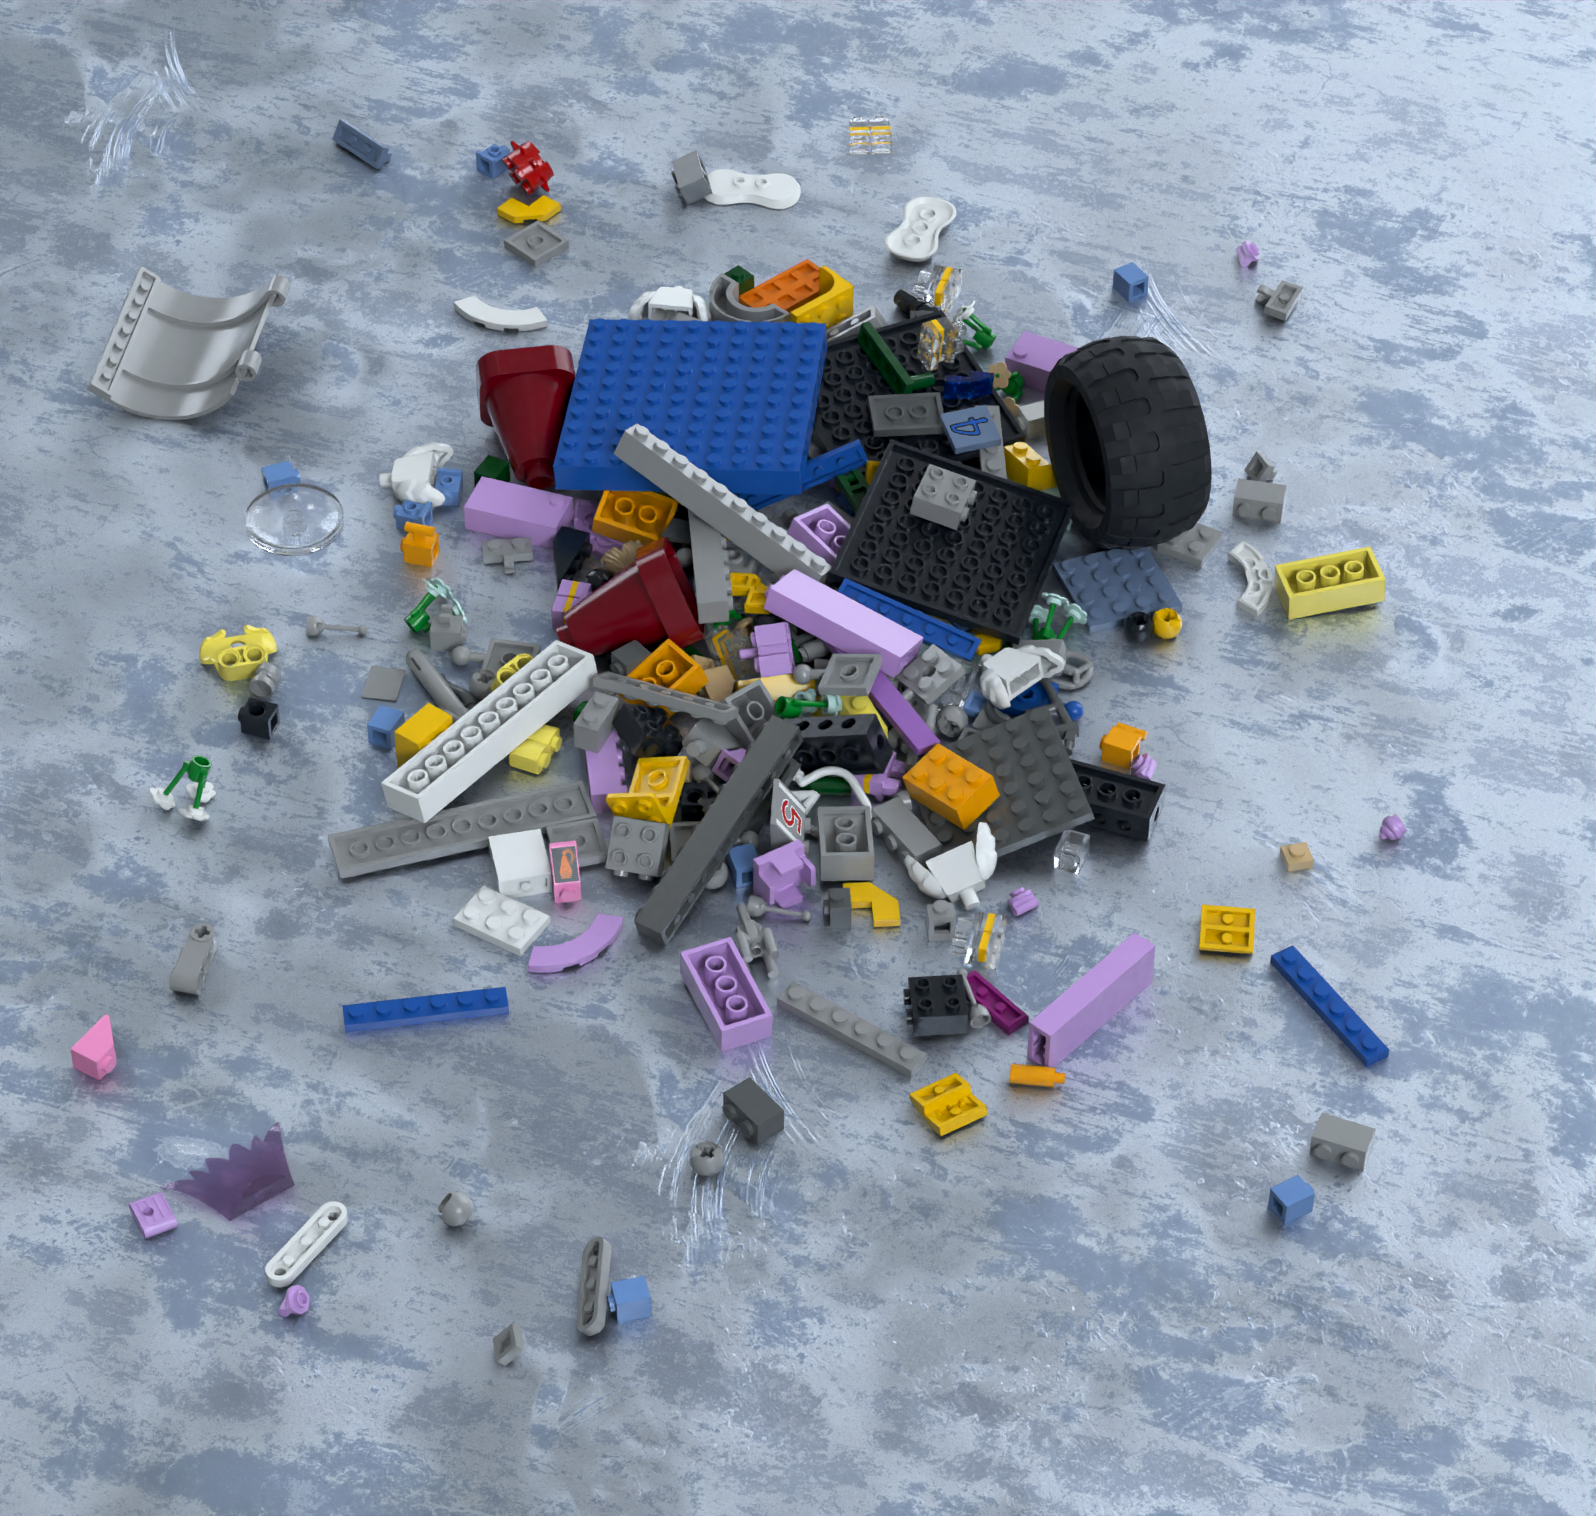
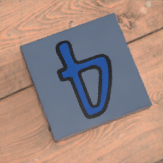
M986 405L940 414L939 420L955 454L1001 445V436Z

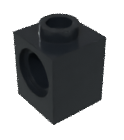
M250 697L238 713L241 732L270 740L280 724L278 704Z
M708 783L683 784L681 822L702 821L705 813L702 811L703 806L698 803L700 797L708 799Z

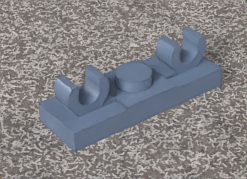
M339 119L333 141L376 169H382L384 162L390 161L392 153L388 152V147L346 120Z

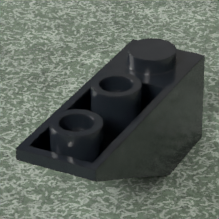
M562 526L554 538L553 559L557 593L562 579L573 581L576 573L579 574L581 572L585 559L590 557L593 545L590 543V533Z

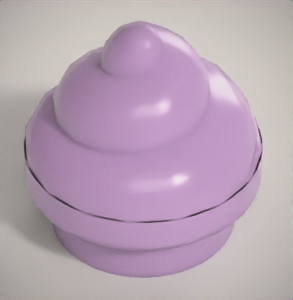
M1396 814L1391 817L1388 815L1382 821L1379 837L1381 839L1400 840L1403 838V834L1407 832V829Z

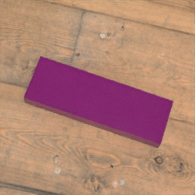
M973 970L968 974L967 980L976 1003L987 1008L991 1021L1009 1036L1029 1023V1016L978 972ZM965 990L966 1000L970 1003L967 992Z

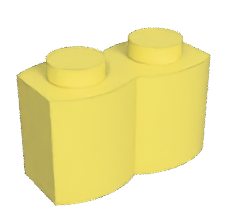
M544 724L509 753V765L538 775L543 768L546 769L549 766L554 751L558 752L561 747L562 738L560 737L559 728Z

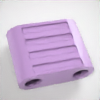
M162 1192L129 1203L131 1215L144 1239L178 1227L176 1218Z

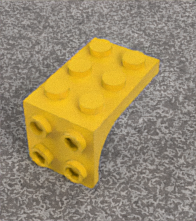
M827 266L820 267L819 297L791 312V322L826 323L827 330L852 317L854 310V286Z
M687 756L639 758L629 793L607 794L606 802L614 816L670 824L671 828L690 764Z

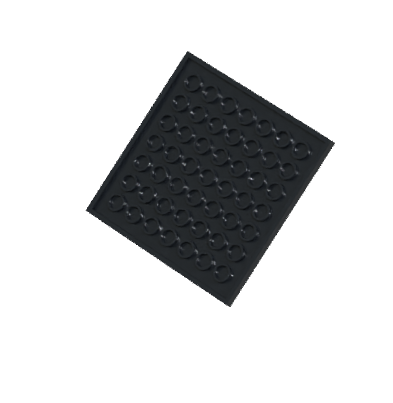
M943 310L876 329L909 376L928 372L934 375V386L913 390L912 394L940 392L944 413L982 405L999 406L1003 446L1013 445L1016 442H1025V433ZM936 319L944 328L943 344L941 345L940 362L936 363L931 370L932 360L929 357V352L927 354L926 352L928 338H930V324L932 320ZM935 326L934 335L938 339L939 330ZM858 334L827 343V353L812 434L824 454L859 439L868 461L881 462L890 440L955 462L979 456L978 450L955 454L946 434L873 437L867 403L868 396L894 395L895 393L858 344ZM932 344V350H931V351H932V353L936 356L937 350H936L935 352H933L934 344ZM863 465L858 469L865 478L866 465Z
M890 440L832 565L828 579L841 584L844 578L849 579L913 609L1019 645L1074 513L1076 503ZM929 464L976 480L974 491H977L975 502L973 506L968 505L970 510L965 522H960L957 530L910 514L913 497Z

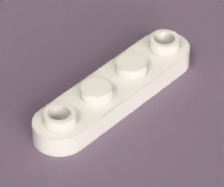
M335 1201L322 1205L267 1263L265 1267L267 1282L274 1287L290 1285L347 1224L348 1215L346 1207L342 1203Z

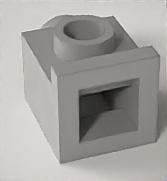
M937 900L933 904L926 905L925 926L928 942L955 940L956 915L953 902L948 903L945 900ZM947 925V930H934V926Z

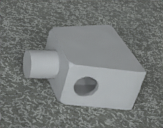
M706 717L698 721L682 741V745L686 748L688 755L695 757L707 768L714 767L723 749L733 751L744 746L722 724H715L712 722V719Z

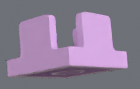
M799 839L753 859V895L762 897L769 906L775 903L779 908L787 909L803 901V895L795 886L804 883V881L809 887L815 886L816 869L805 856L804 844Z

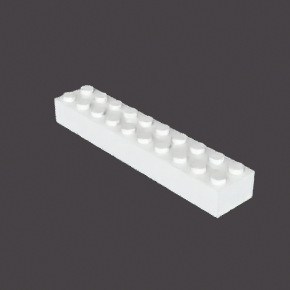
M555 640L381 782L387 806L426 823L593 684L594 676L598 675L593 654Z

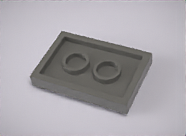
M940 392L868 396L867 403L873 437L946 434L939 420L940 414L944 413Z

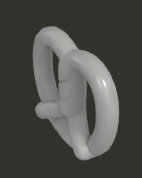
M1067 650V658H1074L1083 663L1079 668L1065 663L1062 673L1073 677V682L1060 681L1053 676L1048 679L1059 684L1060 689H1078L1087 684L1092 678L1094 672L1093 662L1080 652Z

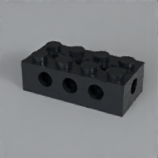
M876 714L783 719L800 727L803 742L792 758L801 764L800 770L804 772L805 776L827 766L844 768L853 775L884 774L893 755L892 748Z
M1070 759L1095 818L1083 824L1148 841L1164 807L1166 784Z

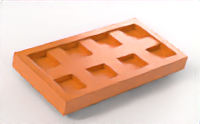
M806 259L739 296V304L759 308L774 303L791 314L793 310L819 297L820 267Z

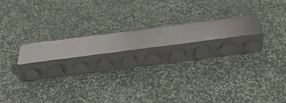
M772 715L768 723L762 725L759 736L754 743L748 746L745 757L741 763L736 764L727 784L721 786L718 797L713 804L707 807L704 818L699 825L693 828L688 842L680 847L677 858L671 866L666 868L659 885L651 890L648 901L643 908L637 911L634 923L639 935L666 947L773 787L774 779L779 778L803 742L799 726Z

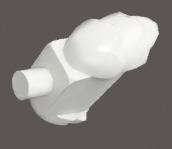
M675 286L673 288L660 287L657 291H646L631 306L628 319L666 321L671 320L680 312L702 321H711V314L707 302L702 297L693 295L691 289Z
M436 442L412 448L402 458L394 461L392 473L380 474L381 488L392 487L395 497L402 503L406 499L426 504L427 501L432 502V509L441 506L445 502V497L434 488L437 470L442 468L444 463L451 458L453 449L448 444Z
M1025 645L1017 649L1004 648L994 656L984 654L980 660V666L983 668V673L980 677V689L983 696L990 700L994 706L999 709H1006L1011 706L1010 700L1042 678H1051L1054 674L1061 672L1066 662L1063 657L1052 652L1049 648L1035 647L1034 645Z
M979 822L976 847L970 841L925 861L932 873L910 855H907L903 861L908 870L909 877L918 885L920 891L935 899H945L948 897L951 902L961 899L965 909L970 910L980 904L976 892L985 888V880L989 879L995 870L997 863L995 837L991 834L987 823Z

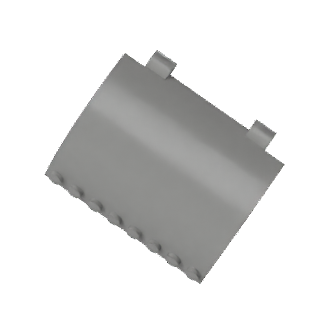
M141 266L135 274L87 390L118 408L153 419H192L219 409L234 396L240 379L249 382L256 378L262 357L254 349L270 307H280L286 300L290 290V282L285 277L276 274L264 286L244 295L210 298L192 295L162 283L159 276Z

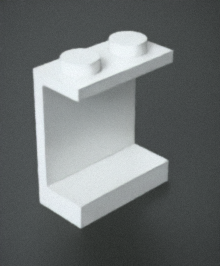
M541 829L488 837L490 859L493 858L499 893L510 898L553 892L552 873Z

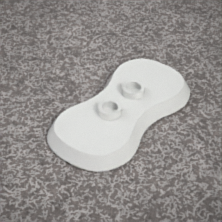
M718 169L708 175L712 194L703 198L718 205L753 203L771 209H785L798 202L801 188L795 178L783 173L749 175L730 169Z
M922 196L910 200L904 207L903 222L886 237V248L893 256L902 260L922 262L929 259L938 248V235L940 231L946 228L956 217V208L950 202L935 197Z

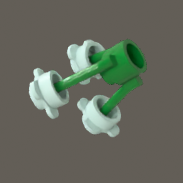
M809 688L805 692L798 691L794 698L780 696L776 700L774 710L775 714L782 717V719L795 718L800 714L804 716L808 712L816 713L818 707H821L823 715L838 716V713L842 710V700L839 695L825 694L821 702L817 701L815 697L816 691L813 688Z

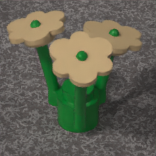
M1004 362L990 364L989 371L985 375L996 391L1002 390L1007 395H1014L1013 398L1006 397L1003 402L1014 417H1018V407L1020 406L1015 403L1019 397L1023 396L1021 391L1025 385L1023 377L1019 375L1018 371L1010 373Z

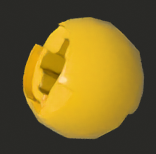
M1171 608L1160 609L1152 617L1154 621V634L1161 639L1167 640L1177 636L1182 628L1180 614Z

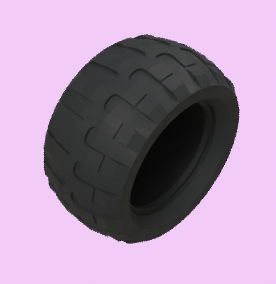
M1119 336L1092 341L1059 359L1051 370L1045 387V432L1050 462L1062 499L1076 503L1071 520L1078 531L1086 539L1102 548L1135 550L1165 543L1179 536L1182 532L1192 529L1205 512L1210 498L1212 477L1211 454L1206 423L1197 392L1188 371L1177 354L1154 337Z

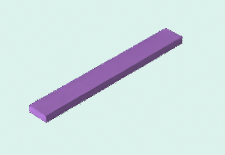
M822 640L833 654H848ZM880 669L868 697L917 756L928 753L937 743H941L940 740Z

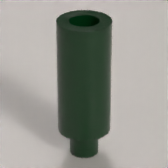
M824 776L804 787H800V790H814L820 795L852 796V788L842 777Z

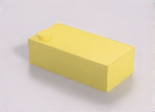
M1371 547L1275 565L1274 588L1289 620L1385 601L1386 579Z

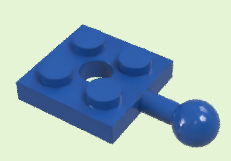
M1036 682L1010 700V707L997 709L1005 714L1018 717L1024 714V710L1052 703L1043 686ZM1051 682L1056 693H1058L1059 684ZM1024 695H1028V696H1030L1031 698H1022V697H1023ZM1070 701L1067 704L1063 703L1072 721H1077L1083 716L1084 709L1081 703L1077 701Z

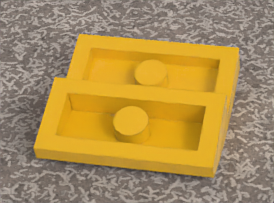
M1202 904L1199 950L1253 954L1256 909Z
M957 1073L909 1094V1098L917 1111L939 1136L948 1134L988 1115L987 1106L972 1094L971 1085Z

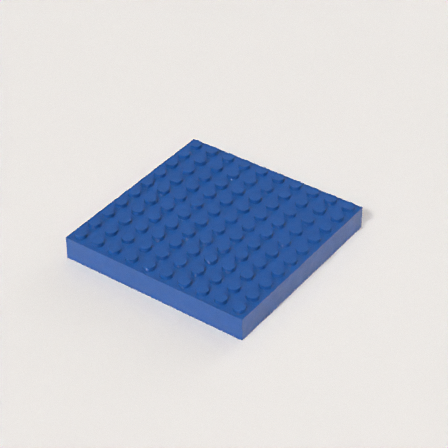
M590 319L553 465L556 489L665 492L613 454L625 430L638 423L640 426L647 428L659 440L666 442L678 454L685 456L697 468L704 470L709 477L726 486L731 493L801 495L828 347L826 323Z

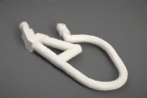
M827 766L805 776L804 772L799 768L793 781H796L800 787H804L828 775H835L845 779L861 805L870 806L872 820L871 803L851 772L841 767ZM814 790L791 791L799 801H804L802 804L806 807L807 816L820 797V794ZM811 825L810 835L817 839L818 828Z

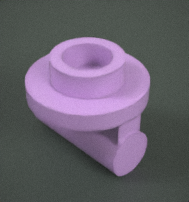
M1249 241L1243 242V246L1236 248L1242 267H1247L1250 262L1259 260L1258 255L1260 251L1254 242L1250 243Z
M1147 753L1143 755L1138 754L1130 763V767H1132L1130 773L1133 776L1151 780L1157 762L1154 759H1150L1151 757Z
M1023 886L1009 893L1011 899L1007 900L1015 917L1039 906V902L1034 897L1031 889L1026 891Z
M300 1285L291 1286L286 1292L278 1313L283 1317H288L291 1313L297 1315L305 1313L309 1307L307 1291Z

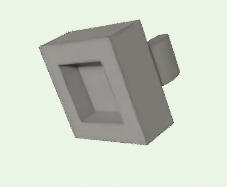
M1256 451L1244 470L1252 480L1266 482L1267 479L1273 480L1278 473L1277 470H1274L1275 466L1263 452Z

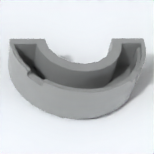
M723 273L710 286L709 309L711 321L790 322V313L774 303L759 308L739 304V283Z

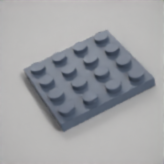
M1148 547L1135 550L1114 548L1052 564V571L1071 604L1079 605L1087 613V621L1084 626L1089 634L1121 627L1124 624L1125 618L1134 612H1145L1151 618L1155 612L1165 608H1171L1177 613L1182 612L1181 601Z

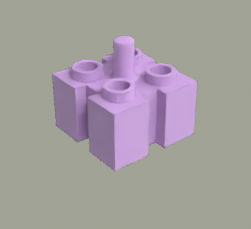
M781 622L754 626L755 632H751V642L755 648L739 650L740 659L754 658L756 673H761V677L792 674L795 662L789 623Z

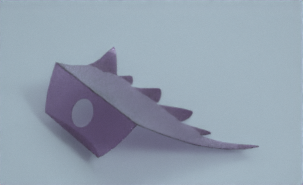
M279 1122L269 1129L263 1142L255 1135L251 1141V1150L239 1144H232L229 1150V1161L222 1158L205 1159L210 1173L190 1171L189 1173L195 1180H178L163 1185L160 1188L178 1191L197 1198L218 1211L229 1221L237 1218L295 1185L284 1153Z

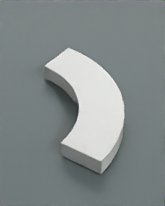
M475 295L454 302V309L460 315L473 323L476 321L484 324L485 328L504 331L505 328L530 331L548 326L546 317L538 307L526 310H504L485 304Z
M1242 541L1228 553V560L1239 567L1247 581V588L1238 599L1237 607L1258 617L1270 601L1273 583L1272 573L1264 562V557L1250 544Z

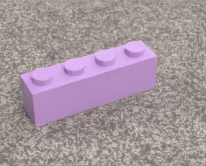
M617 730L612 731L598 754L584 750L590 801L595 813L612 812L606 802L607 794L627 793V786L621 785V782H625L624 766L619 767V764H623L622 749L616 748V746H620V737Z

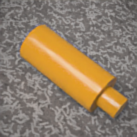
M1011 1063L1009 1083L1054 1088V1083L1065 1084V1073L1055 1072L1056 1068Z

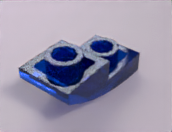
M970 371V377L946 375L943 398L970 399L991 394L994 373Z

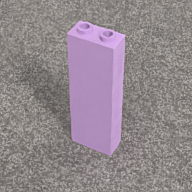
M793 569L787 575H782L779 581L774 585L771 584L765 593L767 600L764 609L848 654H881L883 663L880 669L893 678L918 656L924 637L796 569Z
M1134 932L1029 1022L1027 1060L1036 1066L1055 1068L1148 987L1153 979L1155 945Z

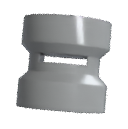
M261 663L254 673L255 676L250 681L249 690L254 696L266 699L272 696L281 673L276 666L269 663Z

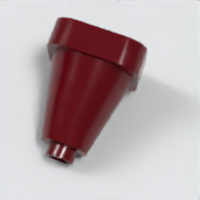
M559 345L496 350L483 355L476 364L480 419L485 425L495 428L516 479L526 483L527 487L539 490L550 488L555 483L553 465L575 380L572 354L567 348Z
M666 536L638 548L634 562L564 613L566 623L556 627L560 642L593 654L594 657L608 655L633 640H637L642 646L648 647L662 644L669 638L682 649L705 639L707 631L706 623L699 624L696 596Z

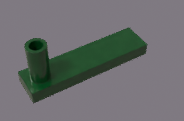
M870 322L861 323L857 342L895 394H912L913 390L935 385V378L931 372L909 376Z

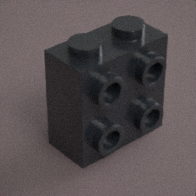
M624 703L612 722L619 737L628 746L629 752L637 758L678 756L683 748L682 741L684 738L680 734V730L668 717L669 714L660 707L651 708L641 704Z
M963 974L908 977V988L903 989L904 1005H909V1009H906L905 1012L906 1025L912 1026L913 1036L964 1034L968 1032V1009Z

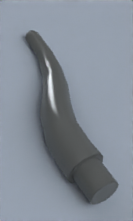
M443 673L440 674L456 696L463 701L465 708L471 710L477 705L474 696L469 691L453 685L446 679Z

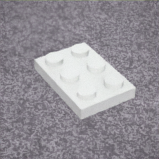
M483 885L453 918V923L455 927L521 957L548 927L550 916Z

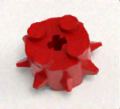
M511 141L510 144L513 151L502 162L508 170H511L509 176L516 185L520 183L528 196L540 187L549 192L547 183L554 176L549 163L543 161L539 155L540 151L530 141L520 146Z

